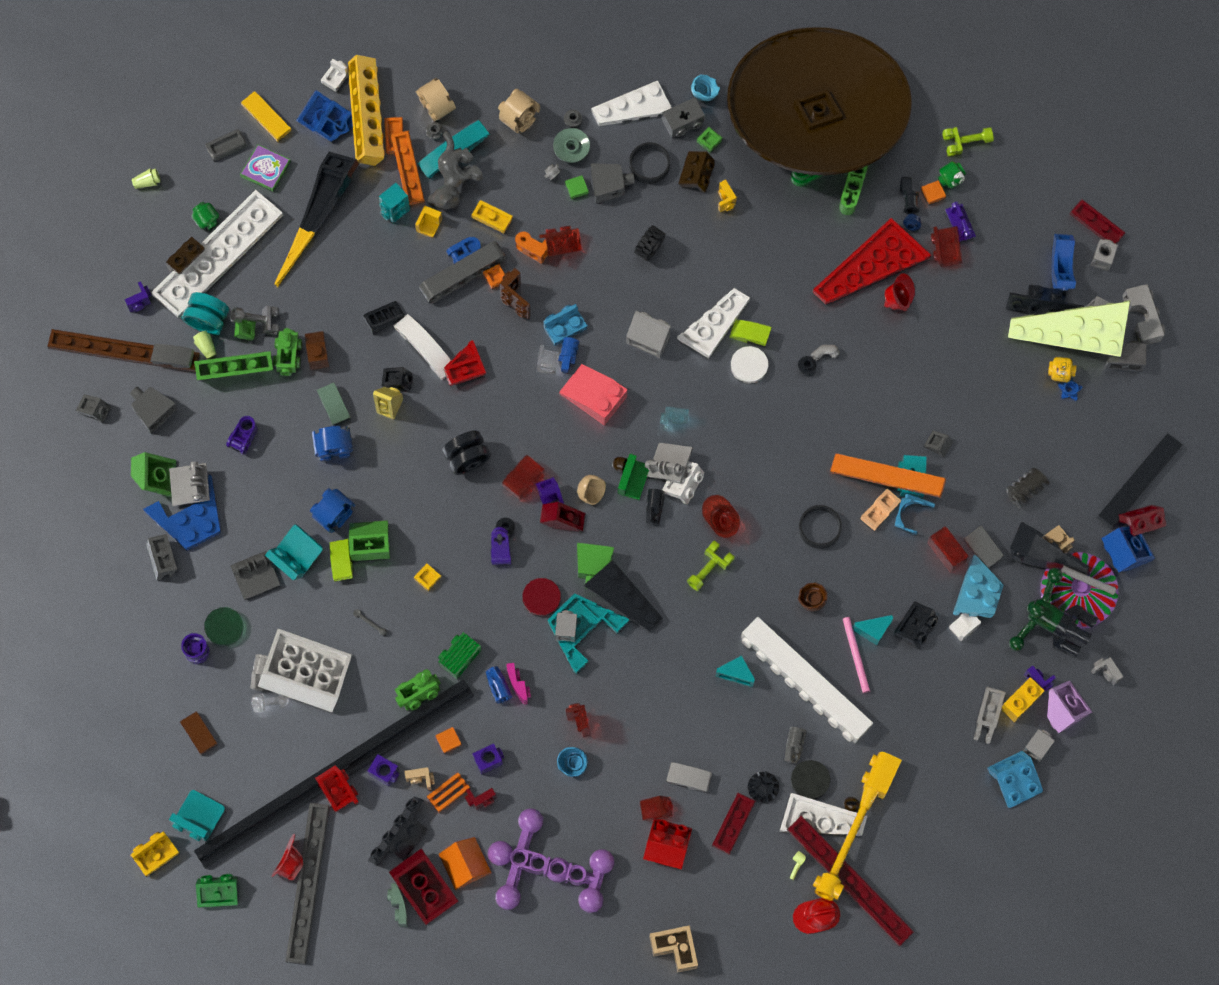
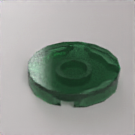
M220 607L213 610L207 616L204 622V630L207 638L213 644L229 646L241 638L244 623L241 616L234 609Z

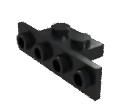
M1029 285L1027 295L1009 293L1006 309L1040 315L1048 312L1081 308L1084 305L1065 302L1066 291L1057 288H1046L1040 285Z
M414 796L406 803L405 810L395 818L394 825L390 831L383 835L382 842L372 850L368 860L369 863L378 866L388 851L402 861L407 858L427 830L426 827L413 818L423 804V799Z

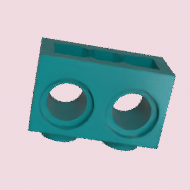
M397 183L379 195L380 213L384 219H389L393 224L410 211L408 195Z

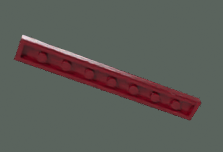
M801 815L787 831L829 873L838 853ZM844 860L838 873V878L841 880V884L844 885L843 889L898 946H901L914 931Z

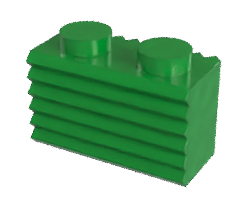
M464 632L460 636L457 634L452 639V646L448 651L444 649L438 657L440 659L438 661L439 666L455 679L462 675L482 651L481 645Z

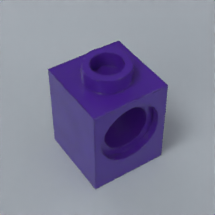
M494 743L472 753L481 775L503 765L502 759L504 755L500 747L496 748ZM492 754L495 759L492 762H486L484 757Z
M377 754L367 771L371 777L387 786L395 783L400 775L398 765ZM384 767L390 769V773L386 776L380 774V770Z

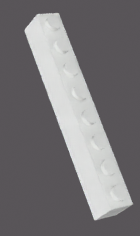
M759 617L742 632V643L747 648L755 650L757 652L756 656L761 661L769 663L771 665L770 669L775 674L782 675L785 678V683L790 688L795 687L800 692L799 696L807 702L809 700L814 705L813 708L818 714H824L828 718L827 721L832 727H838L843 732L842 735L849 742L853 741L856 744L871 728L873 722Z

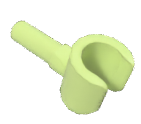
M800 851L792 858L797 862L790 876V879L793 880L799 868L806 860L805 855Z

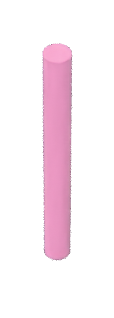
M850 617L843 618L862 692H870Z

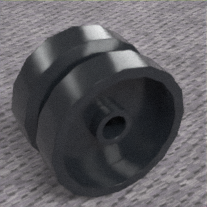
M472 430L458 435L442 448L446 459L451 461L450 467L455 475L469 473L484 465L491 458L488 447L482 445L484 439L479 431Z

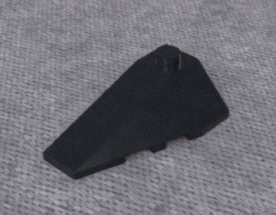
M1024 522L1020 523L1010 547L1011 556L1019 563L1024 562L1027 565L1046 569L1058 568L1062 570L1063 566H1067L1085 575H1090L1088 565L1071 553L1067 552L1064 554L1058 547V544L1055 542L1049 543L1042 538L1044 534Z

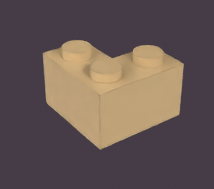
M690 925L650 933L649 938L653 957L673 953L677 973L697 969L698 962Z

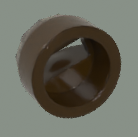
M616 457L612 462L614 470L623 473L627 458Z
M848 797L843 802V809L856 812L859 808V801L855 797ZM847 802L856 803V806L847 805Z

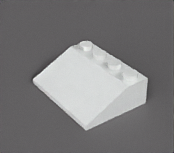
M277 629L258 687L332 712L338 700L352 654Z

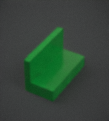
M629 453L617 494L639 501L649 470L645 467V463L637 461L636 455Z

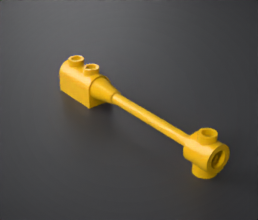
M879 752L878 755L873 754L869 763L872 766L870 773L866 771L861 780L864 786L860 809L831 871L823 873L822 876L817 875L813 884L816 887L815 893L826 900H838L844 887L838 878V873L867 811L871 808L876 797L884 799L902 761L901 759L886 752Z

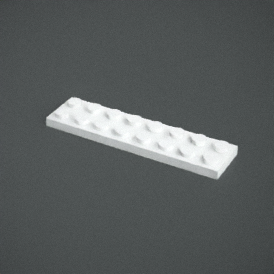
M255 190L201 243L205 250L180 275L173 270L151 292L152 295L175 316L180 318L184 310L189 307L188 300L193 292L206 293L283 216V213Z

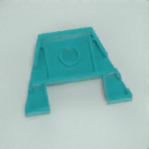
M575 593L547 620L555 636L557 613L572 611L573 614H577L575 642L557 640L575 674L588 663V660L575 647L601 621H604L615 633H618L629 622L628 618L597 605V603Z

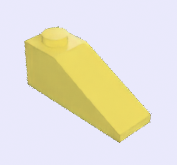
M383 387L375 390L373 397L376 412L395 419L403 401L402 393L393 387H390V389Z

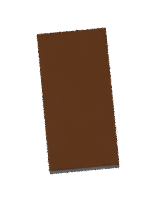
M197 711L180 721L201 755L218 745Z

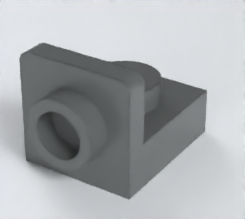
M84 394L76 411L79 414L93 417L103 423L111 406L101 398Z

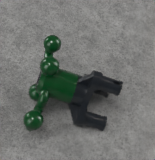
M1052 568L1048 571V582L1042 599L1031 601L1027 605L1029 622L1017 636L1009 640V647L1013 651L1022 650L1024 638L1036 625L1052 633L1054 648L1061 649L1075 658L1080 652L1081 646L1074 644L1066 638L1073 637L1085 645L1089 642L1082 636L1090 639L1092 634L1079 628L1075 622L1079 620L1093 628L1098 617L1086 612L1078 604L1064 611L1049 603L1055 583L1060 582L1063 577L1060 569Z

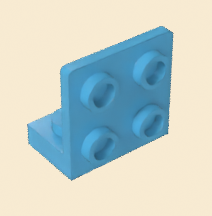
M1023 751L987 767L990 775L998 781L1009 808L1043 792L1033 761Z

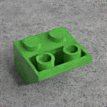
M388 520L349 523V547L352 561L390 558Z

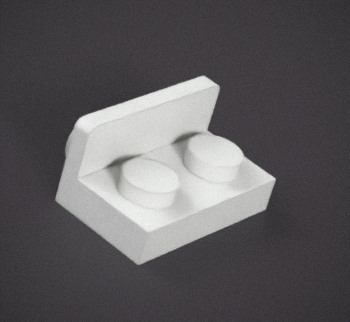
M688 461L681 482L667 480L662 490L665 491L666 495L679 498L684 504L688 505L695 494L696 488L703 480L704 471L697 463Z

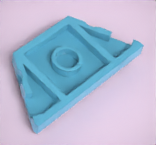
M973 555L970 559L953 614L966 613L973 617L992 618L1004 585L976 555Z

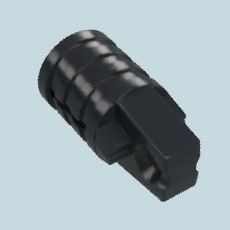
M648 489L646 523L651 525L659 524L663 511L665 491Z

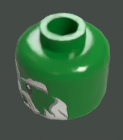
M951 161L939 169L940 176L938 180L943 187L947 185L948 188L953 189L964 182L966 172L959 162L956 164V162Z

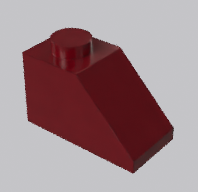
M561 502L542 504L540 523L555 529L583 531L584 512Z

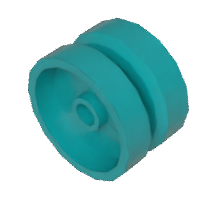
M193 292L188 300L189 307L184 310L181 317L182 321L200 332L206 330L208 334L219 335L224 326L222 320H225L229 314V306L211 295Z

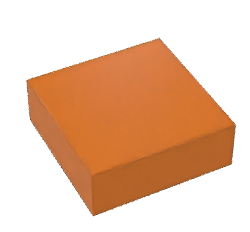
M939 180L921 187L929 205L946 198Z
M500 264L483 271V275L491 289L500 286L505 275Z
M453 727L435 735L444 754L462 746Z

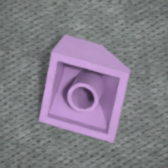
M1070 680L1049 690L1047 718L1051 726L1058 733L1067 730L1092 713Z

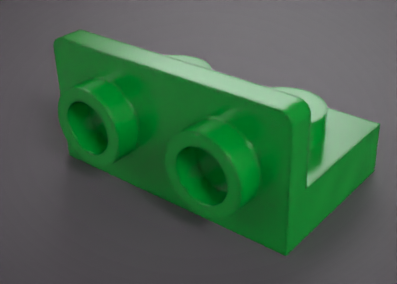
M223 874L220 877L204 875L198 878L196 882L197 908L238 905V876Z

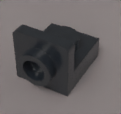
M404 367L383 368L382 387L403 388L406 391L411 390L413 377L410 371Z

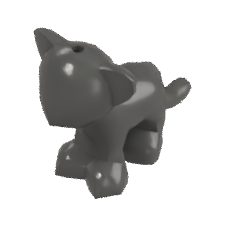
M444 132L443 136L447 142V148L438 159V168L444 177V185L436 189L428 197V203L434 204L441 210H448L457 207L460 203V194L457 187L467 179L481 181L483 180V174L476 165L471 167L469 164L462 169L458 165L459 161L464 164L470 163L473 160V156L467 148L462 150L460 147L454 150L452 136L450 133Z

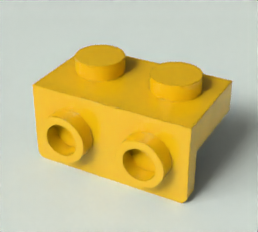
M164 831L153 834L149 838V842L136 846L131 854V857L146 877L180 854Z

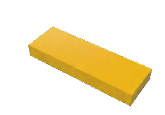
M255 91L241 102V105L277 142L291 131L286 122Z

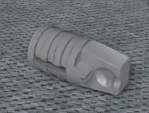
M257 654L255 656L251 676V689L256 691L265 690L258 687V683L268 657L266 655Z

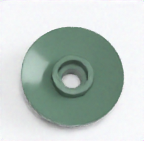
M568 128L556 135L553 149L559 159L575 163L587 156L590 150V141L583 131L576 128ZM570 146L575 147L574 150H569L568 148Z

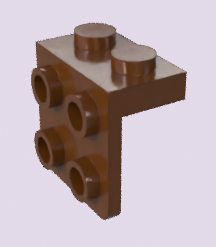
M514 268L511 272L508 271L502 278L503 281L500 283V299L506 306L510 305L513 307L519 317H525L528 320L531 317V306L516 293L521 286V272Z

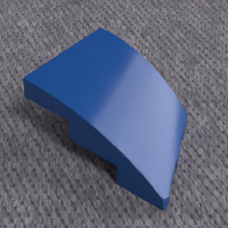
M317 90L314 91L296 119V122L330 142L353 128L352 112L346 110L335 101L330 100Z

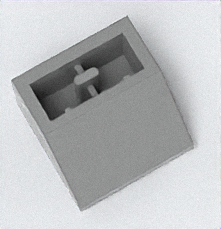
M636 311L626 336V344L660 358L669 341L671 326L662 319L656 320L646 312L640 313Z

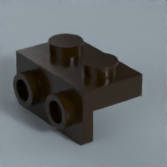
M688 151L678 184L681 187L698 188L701 192H706L712 170L715 166L713 157L704 151Z
M191 236L166 261L168 270L170 272L174 270L180 275L205 250L204 246Z

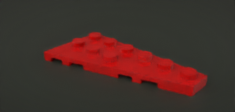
M890 218L813 289V293L826 305L931 258V254L898 223Z

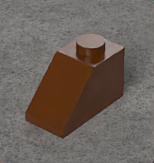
M324 331L305 334L310 369L329 367Z

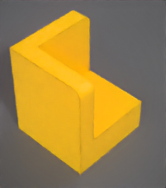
M424 205L415 224L416 232L433 238L442 221V212Z

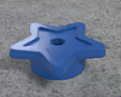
M1072 377L1069 382L1058 384V387L1062 390V399L1070 397L1076 401L1078 399L1077 392L1083 388L1073 381Z

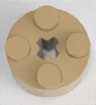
M437 77L415 91L419 101L428 110V114L434 122L456 109L453 100L450 101L447 90Z
M515 89L506 101L500 103L498 107L500 111L499 119L516 133H519L518 131L525 132L536 120L534 115L536 112L539 113L540 104L523 91Z

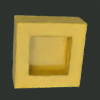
M427 563L414 576V580L427 591L441 579V575Z

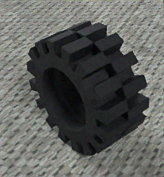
M652 225L642 235L641 240L635 247L634 253L645 261H649L654 253L657 252V249L660 248L666 234Z

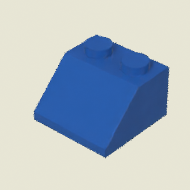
M1130 526L1119 527L1101 538L1104 548L1110 554L1113 566L1118 572L1132 570L1155 559L1143 534L1131 535Z

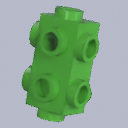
M289 328L279 331V337L275 338L277 355L273 356V367H276L277 372H280L283 376H291L292 373H296V368L301 366V357H298V350H302L303 342L302 339H299L298 332Z
M425 669L411 680L401 683L394 689L397 695L395 700L400 708L404 706L406 711L409 709L415 710L420 707L422 701L426 699L432 700L438 695L440 691L438 685L441 682L436 674L432 675L428 669Z

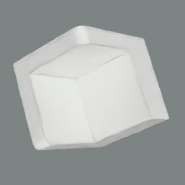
M962 613L949 626V629L962 642L979 627L981 621L977 617Z

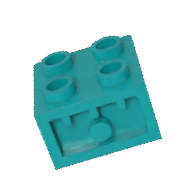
M295 524L276 548L269 549L265 556L294 581L305 575L324 548L300 526Z

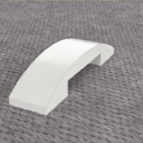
M408 314L393 325L405 340H408L430 364V368L441 380L446 378L443 369L451 360L428 332Z

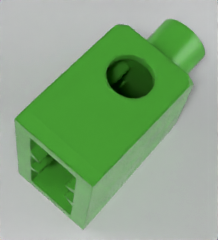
M577 543L578 578L586 579L585 583L612 560L614 547Z

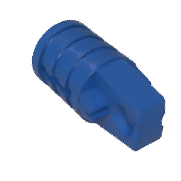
M563 338L561 353L558 361L562 362L561 372L569 373L570 364H575L580 343L575 338Z
M494 666L488 669L486 675L495 702L499 704L511 699L512 694L499 667Z

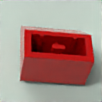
M654 818L643 859L682 870L692 828L682 824H674L664 819Z

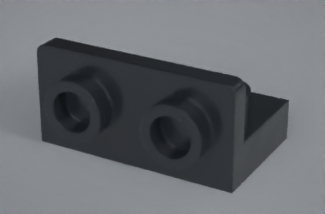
M914 601L894 633L896 636L911 642L916 649H919L926 642L930 631L937 625L938 617L933 609Z

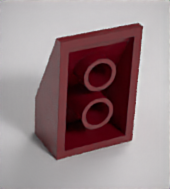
M422 849L389 871L425 925L458 902Z

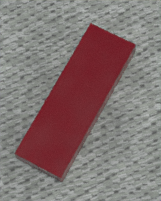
M1083 199L1070 212L1072 217L1102 240H1111L1114 244H1117L1125 235L1123 230Z
M737 793L712 847L730 855L756 801Z

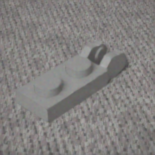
M986 687L976 722L977 727L974 740L978 741L982 727H986L989 730L985 743L990 744L993 732L997 727L1006 692Z

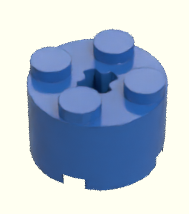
M341 426L324 427L319 429L317 434L313 431L312 439L315 456L319 457L320 461H329L334 456H339L340 459L350 457V453L353 451L350 427L345 426L346 430L341 429Z
M328 488L323 493L322 500L314 504L310 512L316 522L329 533L335 532L333 528L336 526L340 528L353 513L351 507H355V503L339 489L331 490Z

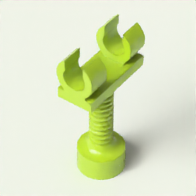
M957 127L945 129L942 133L944 140L952 138L955 140L956 145L947 147L948 156L961 155L963 151L961 144L984 140L985 143L994 141L991 127L984 128L982 133L959 137Z
M715 540L704 553L711 560L696 576L691 575L687 580V583L696 591H699L704 585L702 580L716 564L726 570L734 560L735 556L730 552L723 560L715 554L720 547V544Z

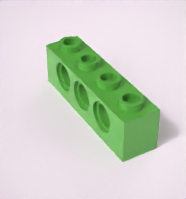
M271 351L194 361L197 380L274 370Z

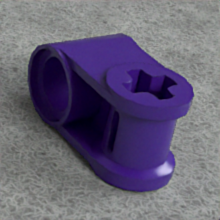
M244 416L239 420L227 440V447H233L239 450L241 454H246L258 431V427L252 417ZM246 424H252L251 429H243Z
M496 527L491 533L492 565L511 564L508 531L503 527ZM498 534L502 535L501 541L497 538Z

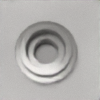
M551 164L544 170L546 172L544 177L552 180L561 171L559 165L556 164L554 166Z

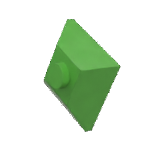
M146 452L131 458V477L142 490L172 497L169 469L176 468L175 459Z

